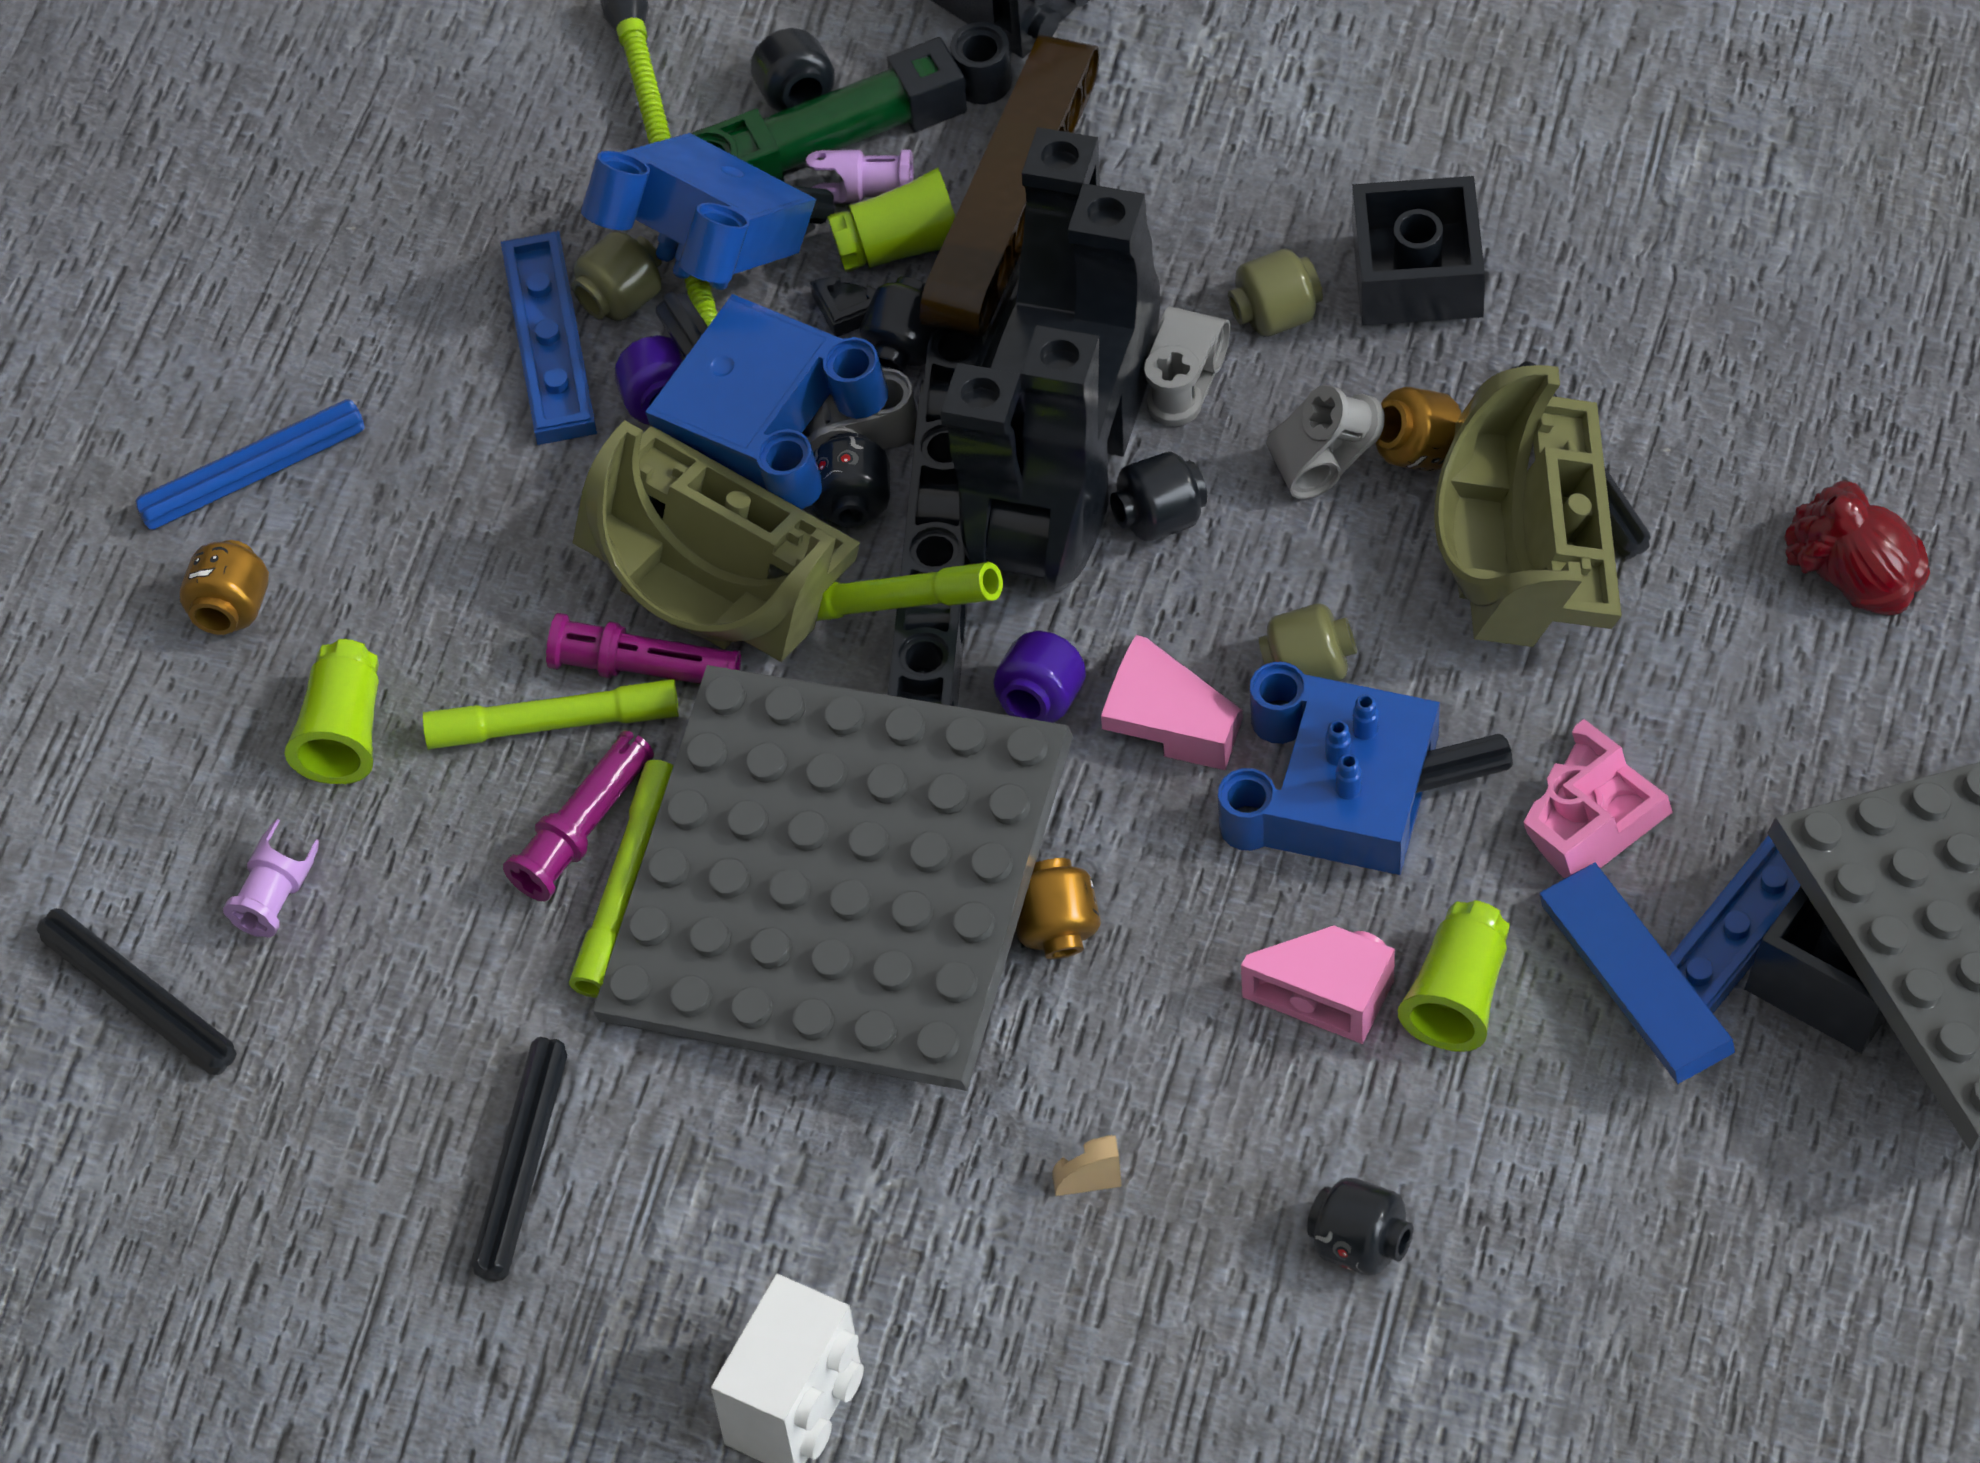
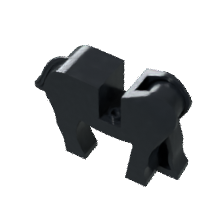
M1037 127L1022 170V186H1024L1026 192V214L1016 305L1002 335L991 368L957 363L941 409V424L946 426L949 433L950 453L958 479L960 533L964 551L970 565L991 562L1001 571L1045 578L1047 591L1057 593L1081 574L1100 533L1109 505L1107 454L1124 457L1148 384L1144 367L1158 332L1160 284L1154 268L1152 238L1146 217L1145 194L1100 186L1098 137Z

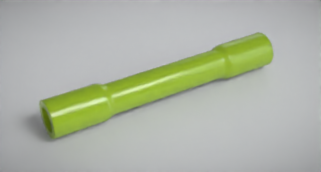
M987 562L946 567L938 572L849 583L835 581L822 595L816 621L839 619L847 614L941 603L951 606L994 601L1001 595L1003 579L999 568L994 563Z
M670 679L625 685L611 691L489 707L473 705L423 712V728L426 746L429 750L482 743L490 738L610 722L627 724L679 717V707L675 680Z
M649 760L643 767L629 808V820L592 927L585 934L569 980L570 987L584 996L597 998L600 987L603 985L605 972L674 766L668 762Z

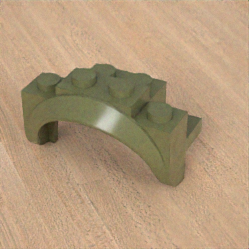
M1522 366L1502 371L1487 379L1479 387L1456 421L1454 440L1441 469L1434 508L1436 539L1442 557L1458 585L1459 598L1470 601L1475 640L1533 647L1552 621L1612 629L1622 616L1598 406L1596 402L1553 396L1560 386L1559 368L1557 366ZM1533 444L1535 461L1527 471L1529 457Z
M626 420L610 435L590 467L582 490L572 542L574 545L606 562L612 573L622 584L620 591L633 597L648 611L667 623L695 636L703 637L724 650L732 642L745 641L780 662L815 629L823 593L856 561L860 545L859 541L652 425L643 433L642 429ZM648 495L666 504L663 519L660 518Z

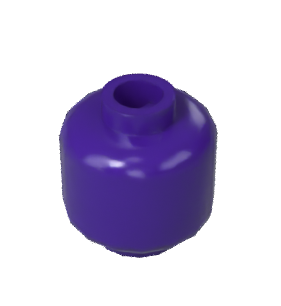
M662 335L641 338L631 343L622 351L615 364V381L622 401L630 416L642 424L650 425L645 413L685 359L672 338Z
M1045 631L1024 633L1012 643L997 667L993 679L995 695L1005 712L1010 716L1055 723L1068 712L1083 686L1086 678L1085 662L1078 650L1061 636Z

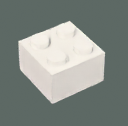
M776 1273L711 1386L726 1446L763 1463H806L808 1457L815 1460L820 1456L831 1434L832 1422L829 1421L840 1400L847 1403L853 1398L864 1372V1366L860 1363L857 1347L859 1338L854 1331L850 1305Z

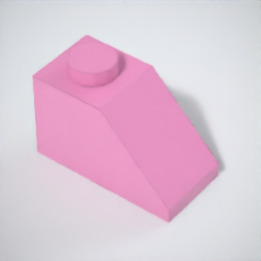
M1333 925L1247 954L1241 964L1242 997L1363 1044L1394 982L1395 949L1386 946L1380 938L1365 931L1350 932Z

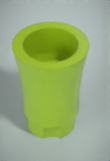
M938 167L893 190L849 205L850 211H842L827 216L845 272L859 269L868 264L870 269L894 260L940 251L955 219V213Z
M338 639L332 644L322 645L317 653L316 663L311 667L299 717L284 753L286 761L291 768L310 780L325 784H351L364 779L372 771V730L374 706L379 685V678L377 676L378 656L368 651L365 644L349 639Z
M1478 900L1468 903L1456 901L1449 907L1445 920L1439 924L1418 976L1400 1003L1397 1011L1402 1026L1423 1043L1453 1052L1475 1050L1485 1043L1491 1003L1498 974L1507 951L1506 939L1510 924L1502 918L1499 909Z

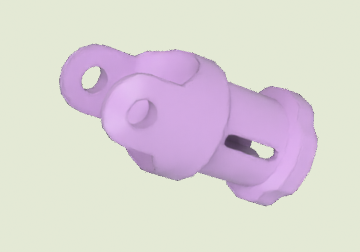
M820 150L810 153L806 158V164L809 168L813 170H835L843 178V181L840 183H821L812 187L827 189L834 195L833 203H858L863 201L864 197H876L914 180L913 154L911 150H901L899 155L864 156L861 150Z
M279 819L269 826L247 863V870L250 874L238 896L230 897L223 907L224 915L234 926L257 937L270 938L276 934L280 925L277 915L287 896L299 891L314 863L319 846V840L316 839L305 861L293 860L271 848L269 841L280 822Z

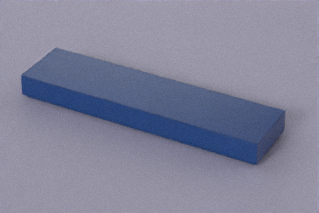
M555 231L502 241L501 248L537 445L597 434L560 232Z
M1769 835L1669 956L1712 1013L1717 1010L1751 968L1762 938L1801 886Z
M1596 862L1539 893L1542 907L1677 1084L1735 1053L1732 1037Z

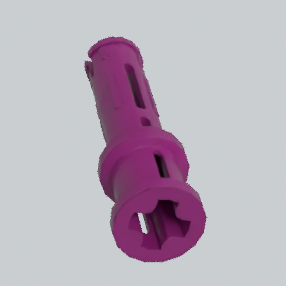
M557 613L552 620L549 630L546 664L549 669L555 670L560 669L563 664L598 670L600 677L609 679L612 676L619 675L620 671L701 684L707 665L740 670L741 654L737 650L727 651L685 644L678 641L626 634V628L620 626L617 622L609 621L603 627L570 621L567 614Z
M622 731L615 743L557 814L550 813L541 817L535 824V836L519 855L513 854L509 856L503 863V871L506 877L519 891L537 901L545 902L549 900L555 893L554 883L571 862H578L585 856L589 834L640 773L645 763L654 758L653 749L642 737L638 735L630 746L629 742L634 737L633 732Z

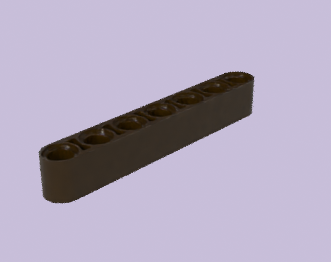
M1039 35L925 283L920 305V322L922 325L982 337L986 333L1022 252L1026 214V192L1024 186H1022V170L1036 129L1039 127L1074 133L1095 85L1100 56L1098 46L1046 35Z

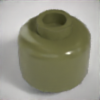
M613 231L574 262L575 280L572 282L571 287L583 308L596 319L601 320L607 317L615 321H623L661 290V276L658 267L662 264V260L657 258L656 248L646 238L638 236L634 239L626 233Z
M1281 249L1241 264L1236 270V288L1228 291L1229 304L1236 321L1240 325L1249 322L1252 329L1263 337H1270L1311 321L1315 316L1316 303L1323 300L1321 283L1312 262L1306 256L1299 258L1289 249Z
M1312 604L1272 617L1267 625V635L1259 637L1264 665L1272 662H1287L1296 666L1305 675L1341 681L1347 675V656L1357 654L1355 639L1348 619L1344 617L1335 620L1331 610L1324 604Z

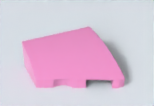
M1139 635L1134 637L1121 662L1101 714L1103 730L1163 743L1164 757L1225 771L1243 719L1242 709L1148 638Z
M1585 719L1575 725L1572 731L1575 745L1564 765L1554 764L1547 777L1548 788L1546 793L1533 803L1523 822L1526 832L1533 843L1564 879L1595 862L1599 868H1602L1673 813L1668 795L1628 766L1622 747Z

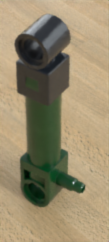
M978 21L969 23L958 29L953 35L950 52L942 38L936 37L888 56V70L766 118H762L758 109L755 108L715 125L696 130L691 134L784 182L783 172L806 163L807 156L812 152L840 150L905 123H909L913 132L916 133L966 113V101L972 104L985 105L1005 97L1012 84L1010 48L1007 34L999 26L990 22Z

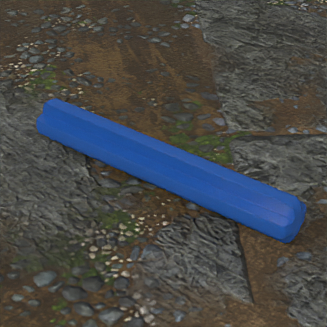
M345 399L138 496L135 500L137 511L147 528L154 530L362 432L364 421L361 413L351 399Z

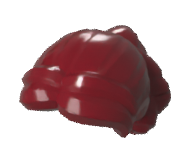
M1847 480L1839 481L1833 486L1825 487L1821 493H1817L1815 499L1810 503L1796 507V514L1793 517L1792 524L1785 533L1787 545L1785 550L1786 562L1791 566L1801 567V572L1804 574L1816 571L1821 578L1838 588L1853 607L1882 615H1897L1908 608L1914 598V592H1918L1925 587L1930 576V569L1922 540L1918 535L1913 534L1910 527L1899 515L1885 507L1870 505L1864 491L1856 483Z

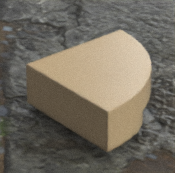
M1116 1135L1100 1137L1085 1142L1083 1145L1085 1153L1070 1161L1062 1157L1055 1164L1052 1171L1055 1196L1122 1187Z

